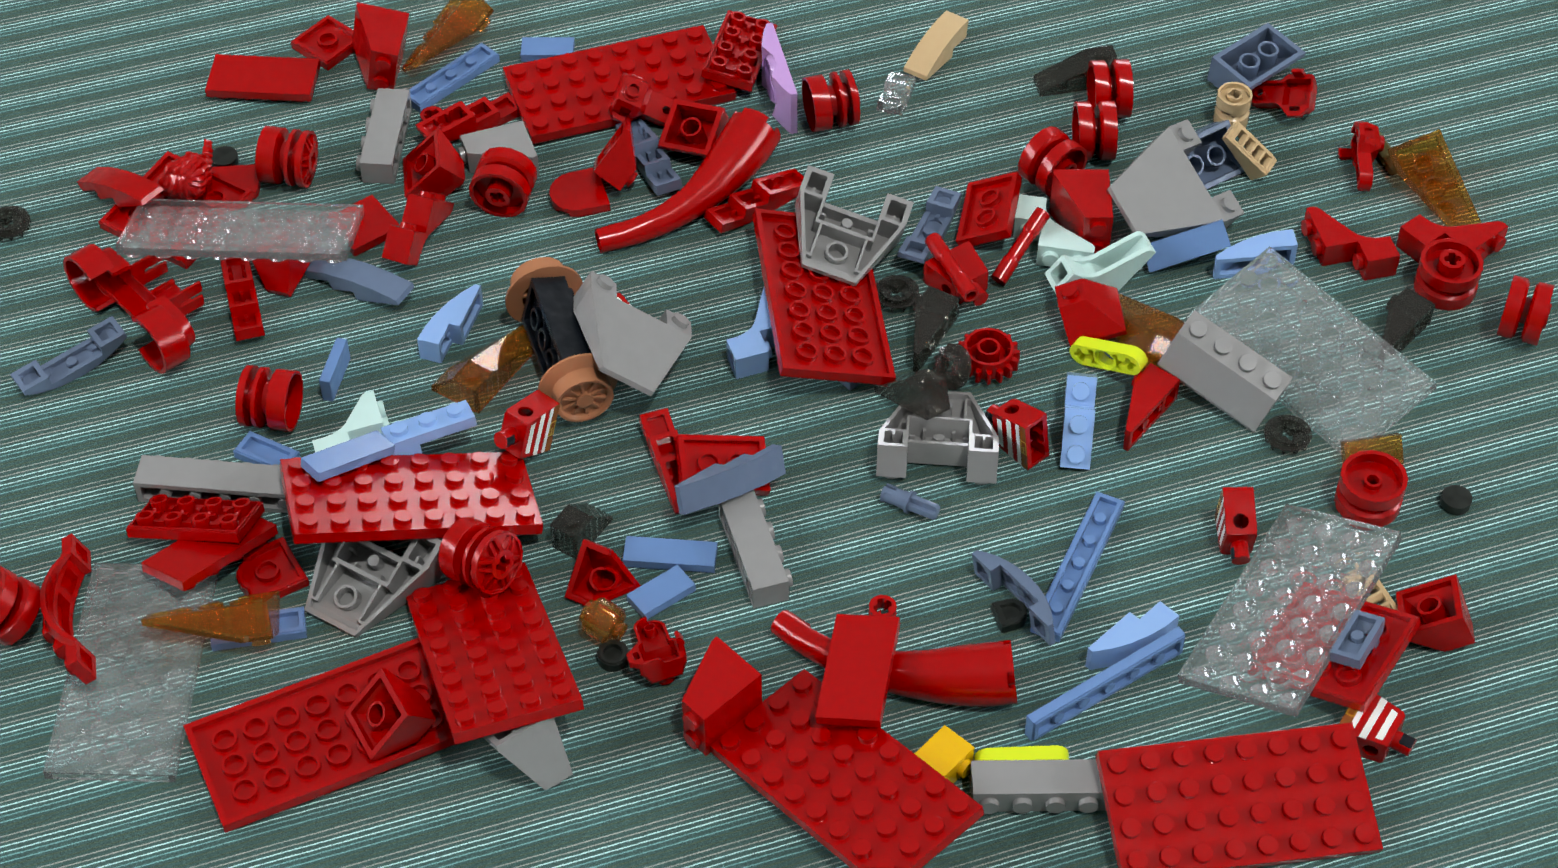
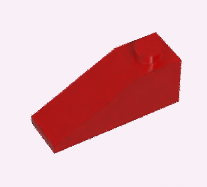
M1152 363L1143 372L1140 371L1139 374L1135 375L1131 383L1133 390L1123 449L1126 451L1130 450L1178 396L1180 379Z

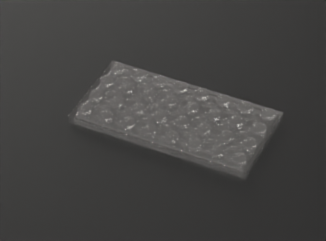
M151 199L143 206L136 207L116 243L117 255H127L130 258L151 255L160 259L171 256H184L186 259L212 257L215 260L241 258L244 261L269 259L273 262L293 259L303 263L314 260L340 263L348 259L364 216L363 205Z
M1270 246L1194 309L1293 377L1278 401L1346 459L1354 453L1364 451L1436 389V382ZM1192 310L1188 315H1186V320H1188V318L1191 316L1194 310Z
M1286 504L1178 673L1179 683L1297 717L1331 660L1330 651L1355 611L1361 610L1402 541L1401 532Z
M94 563L76 639L96 657L97 679L84 684L77 676H72L67 671L43 769L45 779L139 782L176 781L185 738L183 725L188 723L218 573L197 583L195 588L182 591L143 572L142 564Z

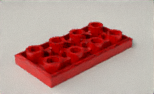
M728 10L704 64L701 77L752 92L762 67L761 46L763 32L766 24L770 22L766 19L746 16L740 11L733 12Z
M216 54L205 88L206 97L311 102L321 66L320 59Z
M159 494L151 497L147 505L136 514L132 522L126 527L128 538L240 543L265 512L263 502L250 501L249 498L223 500L221 497L199 499L191 495L175 498Z
M260 517L240 543L178 540L141 562L143 572L179 590H191L196 587L197 583L219 573L223 567L242 559L249 551L266 544L267 540L278 534L277 525Z
M836 614L815 715L817 724L881 728L901 624L899 617Z

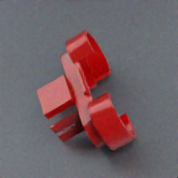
M88 244L67 255L63 260L67 279L86 307L98 312L116 302L132 317L133 322H137L151 335L153 341L139 348L138 351L152 369L164 374L190 358L189 346L196 341V337L185 315L205 304L202 294L191 299V297L202 292L201 282L197 281L181 290L172 278L149 291L144 285L168 272L166 261L145 271V269L166 258L164 248L153 252L132 265L111 247L101 249L95 244Z

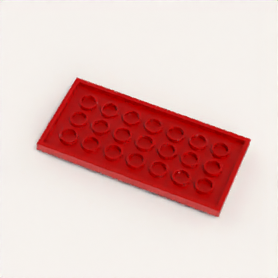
M704 25L503 67V76L515 100L518 113L524 122L532 144L614 127L615 124H619V122L612 119L609 105L620 77L624 73L642 77L644 81L649 83L653 91L673 100L679 99L706 105L736 100V91L733 86L701 77L702 69L713 46ZM620 112L617 113L618 115H621L625 118L627 117V115L622 114Z
M755 208L752 217L780 376L893 386L896 375L873 269L856 286L802 268L796 213Z
M508 451L390 455L320 482L316 481L301 467L300 457L280 459V474L294 544L443 538L452 524L465 517L478 519L515 535L542 534L543 521L524 460L517 458Z
M525 562L522 563L513 583L499 594L490 595L451 579L443 584L417 588L406 597L407 606L455 745L584 710L582 696Z
M419 638L183 725L225 833L455 745ZM381 668H385L423 695L436 721L418 742L379 760L372 761L349 722L345 711Z
M805 669L780 687L710 745V751L714 756L850 868H922L984 815L982 805L882 728L817 724L815 715L822 682Z
M1353 722L1097 751L1095 755L1118 868H1256L1380 853L1383 850Z

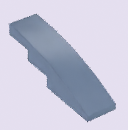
M641 118L631 121L637 162L636 167L651 189L659 196L683 188L681 178L671 168L670 158L662 149L658 148L659 138ZM622 123L615 124L616 131Z
M320 252L305 271L308 279L328 281L333 290L353 292L358 301L399 305L414 288L412 282L389 271L362 261Z
M772 444L754 455L742 454L724 465L715 463L675 485L679 514L686 515L717 505L759 488L786 474L782 446Z

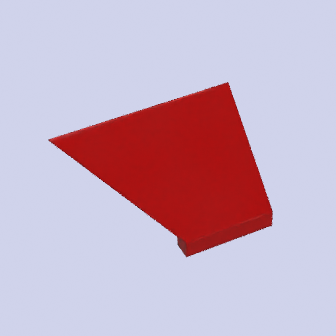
M294 244L244 245L267 292L288 297L292 296L316 254L313 248Z
M583 539L564 597L594 608L632 592L641 585L612 549L588 539Z

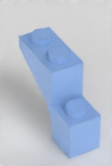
M763 287L753 326L737 337L726 339L727 360L736 379L769 371V358H772L771 347H774L775 344L765 287Z
M1067 372L1060 467L1090 470L1095 421L1096 374Z

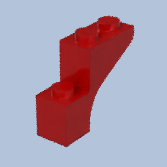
M420 190L419 195L409 193L400 226L389 225L382 258L406 265H418L422 248L428 236L452 213L454 203L446 201V195Z
M1306 208L1304 220L1301 221V230L1303 235L1308 237L1311 243L1312 254L1317 256L1321 266L1352 261L1355 270L1359 271L1364 281L1396 275L1400 254L1390 236L1378 238L1361 236L1351 231L1320 208Z
M1419 214L1400 227L1396 246L1419 263L1422 250L1430 242L1444 238L1458 239L1471 244L1480 252L1484 261L1488 255L1498 252L1504 247L1508 226L1501 221L1449 227L1433 223Z

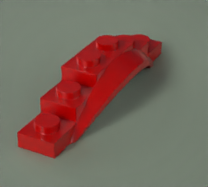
M71 533L61 539V557L52 565L42 583L39 600L43 616L42 634L48 643L53 644L57 657L64 660L67 671L72 676H77L84 684H88L97 679L96 657L74 637L73 611L84 576L91 572V551Z

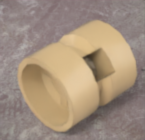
M1228 82L1221 85L1217 92L1213 122L1229 120L1232 125L1233 122L1238 121L1246 128L1253 97L1251 89L1239 82Z

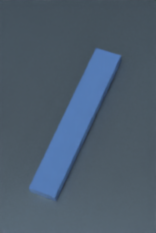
M1096 491L1045 597L1052 612L1056 642L1060 643L1124 509L1125 501ZM1030 628L1031 633L1037 634L1032 628Z
M1179 626L1028 714L1026 717L1025 735L1031 741H1035L1180 655L1183 651L1185 633Z

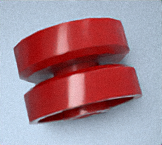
M1114 59L1110 70L1105 60H1090L1087 70V101H1090L1094 113L1099 101H1114L1117 118H1130L1134 97L1133 73L1130 60Z
M1090 101L1074 102L1072 111V140H1075L1086 149L1088 160L1092 159L1094 150L1099 160H1115L1118 120L1114 101H1099L1096 105L1095 113Z
M1050 126L1042 129L1026 145L1018 162V172L1025 180L1031 184H1036V187L1041 192L1050 197L1053 169H1085L1088 160L1087 151L1078 142L1071 140L1059 128Z
M506 147L490 148L482 153L469 185L470 197L479 208L489 214L506 218L517 216L525 210L532 189L537 180V169L526 155L517 150Z
M1437 239L1427 244L1421 252L1419 266L1414 278V290L1417 296L1425 304L1440 310H1458L1470 305L1476 296L1478 282L1483 272L1484 261L1480 252L1471 244L1458 239Z
M1514 275L1496 335L1511 339L1516 334L1518 324L1522 323L1524 324L1521 333L1522 342L1537 346L1542 328L1545 329L1552 307L1550 301L1555 285L1539 282L1535 286L1532 298L1527 297L1530 286L1529 279Z
M1365 450L1350 455L1342 464L1335 492L1334 502L1337 511L1345 520L1364 528H1381L1392 523L1399 515L1408 483L1406 469L1398 459L1384 452Z
M0 566V644L7 646L20 640L30 629L40 608L41 590L40 586L22 576L17 577L15 573Z

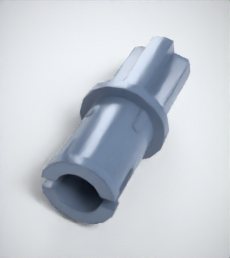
M889 483L882 489L880 495L881 502L899 507L906 514L914 512L932 520L938 517L940 506L918 497L916 491L902 490Z

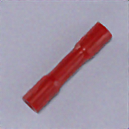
M1036 207L1024 225L1021 234L991 275L994 281L1001 285H1006L1017 268L1020 259L1050 218L1049 213Z
M930 234L925 239V244L947 272L965 302L975 300L979 294L975 285L960 268L940 234Z

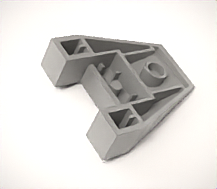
M1188 119L1171 125L1164 130L1107 189L1133 233L1141 231L1147 237H1168L1223 219L1225 228H1227L1244 214L1231 190L1211 197L1189 161L1187 155L1202 142Z
M808 165L795 202L801 267L856 286L900 242L914 202L887 193L878 221L826 203L825 201L835 174Z
M593 271L589 273L573 297V312L599 371L652 396L691 339V321L683 314L673 313L667 309L659 320L617 299L616 283L607 275H599Z
M912 389L879 429L876 476H882L887 479L906 478L907 463L967 467L966 482H974L978 485L996 484L999 436L971 392Z
M438 538L412 539L402 557L370 541L321 543L304 610L355 638L359 637L407 603L406 597L412 594L415 589L430 587L440 580L443 572L440 569L438 556L442 540Z

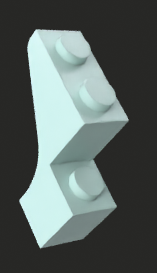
M1019 195L1013 237H1019L1024 225L1036 207L1047 212V198ZM1051 218L1048 219L1039 235L1034 238V240L1039 241L1036 265L1051 267L1062 254L1069 257H1086L1095 252V246L1092 243L1055 223Z
M1136 231L1086 257H1069L1062 254L1044 274L1055 293V286L1081 278L1115 287L1119 291L1156 251L1145 233Z
M374 390L361 395L342 428L331 435L312 440L315 452L376 430L382 434L381 427L389 425L383 401H376Z

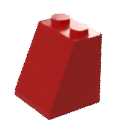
M357 2L352 45L366 87L372 90H377L378 88L395 89L405 51L409 13Z
M1053 169L1049 213L1056 223L1095 246L1094 253L1109 246L1114 218L1112 197L1107 190L1110 186L1109 169Z
M715 637L711 641L682 699L684 740L692 749L697 748L705 756L711 753L710 745L762 703V674L719 637Z

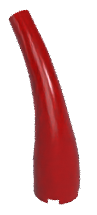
M744 108L742 112L735 111L701 165L679 192L658 207L642 215L595 229V237L600 252L604 253L637 245L663 236L704 215L706 209L715 207L723 202L730 194L735 193L749 181L769 159L781 139L778 127L773 130L766 122L769 117L757 110Z
M783 610L772 622L771 632L792 649L825 668L831 638L812 629L809 623L791 611ZM1011 640L956 645L929 650L895 651L888 693L955 706L994 707L1018 704Z

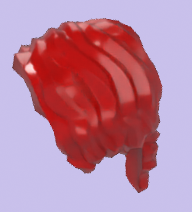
M204 139L202 154L187 151L184 156L165 165L164 172L158 176V184L163 188V191L160 192L161 196L173 197L178 200H195L203 195L206 187L210 185L213 176L211 166L213 163V142L211 140Z

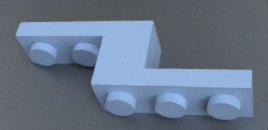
M464 400L381 427V432L384 437L395 445L393 455H414L417 453L422 454L420 444L475 427L477 423L469 404Z

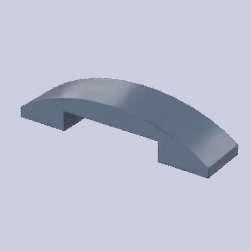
M935 186L926 202L925 213L911 236L907 235L898 251L897 257L922 264L931 259L933 254L926 246L925 239L932 233H939L942 239H944L958 208L962 193Z
M111 316L88 329L87 332L90 338L41 366L34 360L11 373L10 376L25 396L56 389L85 375L101 364L122 344L127 337L126 333L114 317Z
M974 551L972 559L975 574L993 591L1004 585L1029 609L1031 628L1050 646L1055 644L1052 612L1046 597L1038 585L1024 571L1009 561L987 552Z

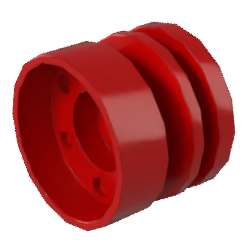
M849 69L840 71L839 75L837 72H831L828 85L822 74L802 78L803 106L812 132L832 129L833 117L839 127H845L847 122L849 125L859 124L860 96L855 79Z
M265 126L261 130L256 147L255 169L258 180L263 183L281 184L285 179L288 186H295L297 184L298 187H309L315 176L318 161V141L314 131L305 130L302 132L300 129H293L289 134L285 127Z
M246 365L242 370L236 390L235 414L237 422L240 426L249 427L253 425L255 428H262L267 422L271 430L293 431L297 426L303 403V380L301 373L297 370L279 368L272 374L269 367L264 366L259 369L257 365Z
M465 517L452 524L443 536L439 547L438 561L440 569L446 577L469 585V587L478 589L481 592L495 595L506 590L517 577L522 565L523 549L521 541L515 534L478 519Z

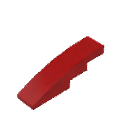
M508 92L491 102L485 96L467 106L462 101H459L417 123L415 126L425 138L438 128L442 130L449 141L460 139V135L501 126L520 115L513 96Z
M96 167L77 181L82 191L95 190L100 199L113 198L118 207L143 206L163 191L161 185L143 176L113 167Z
M793 168L753 179L750 189L732 193L729 195L728 203L706 209L704 218L720 233L744 226L753 221L752 216L755 208L776 210L796 198L804 176Z
M248 253L220 258L236 341L265 336Z
M668 408L639 415V422L666 495L675 515L679 514L675 485L679 484L675 438L678 431L674 428Z

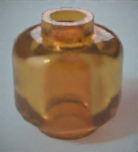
M598 598L595 601L590 600L583 608L579 617V621L582 622V631L600 643H606L614 639L620 640L628 627V624L625 623V610L606 598Z

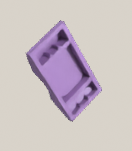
M767 23L763 32L761 46L762 86L767 89L770 100L775 103L773 117L790 134L797 133V91L773 23Z

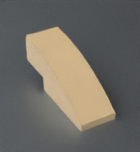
M946 10L920 40L905 64L903 71L925 81L928 80L952 58L953 49L966 38L969 20Z

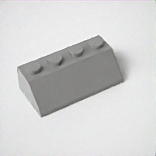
M1195 310L1179 330L1157 364L1158 367L1179 378L1180 382L1253 433L1293 379V377Z

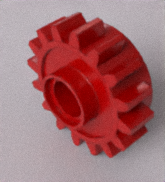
M975 329L970 334L964 335V341L958 342V350L956 351V362H959L958 369L959 371L965 370L966 378L975 376V383H979L981 379H986L987 385L991 384L992 379L1002 383L1003 376L1010 379L1012 371L1018 370V363L1020 361V350H1017L1018 343L1017 341L1013 342L1011 335L1004 333L1000 329Z

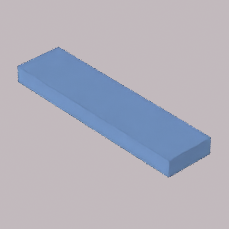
M481 42L409 89L412 108L421 113L424 108L433 106L500 62L499 54Z

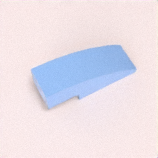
M1293 229L1257 235L1228 247L1215 257L1213 279L1269 275L1270 266L1294 265L1298 244Z
M475 284L447 302L426 324L417 338L420 359L442 363L452 343L464 344L483 306L481 285Z
M1161 601L1140 619L1129 612L1088 647L1085 667L1093 670L1114 665L1178 626L1179 615Z

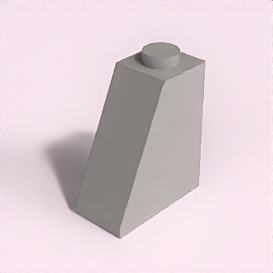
M523 120L460 135L461 147H458L457 151L464 163H466L469 173H475L482 153L490 148L506 147L526 155L535 165L537 176H540L538 156Z
M554 718L483 737L501 755L545 791L573 775Z

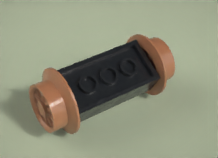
M551 257L534 258L520 265L512 274L510 287L505 296L506 309L511 317L522 322L542 374L538 390L560 403L558 414L561 418L571 422L591 420L609 408L614 398L613 390L618 380L599 371L573 312V297L583 284L580 275L572 268L564 266L557 259Z

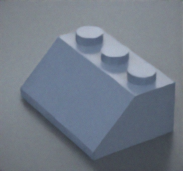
M1266 23L1214 55L1211 60L1207 80L1218 89L1224 83L1239 82L1252 90L1303 58L1306 52L1271 24Z
M1229 120L1210 123L1195 130L1202 143L1190 152L1187 157L1206 189L1245 172L1222 139L1231 126Z

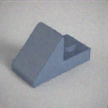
M1355 609L1329 651L1330 661L1360 670L1368 655L1372 653V649L1374 647L1376 649L1380 643L1385 618Z

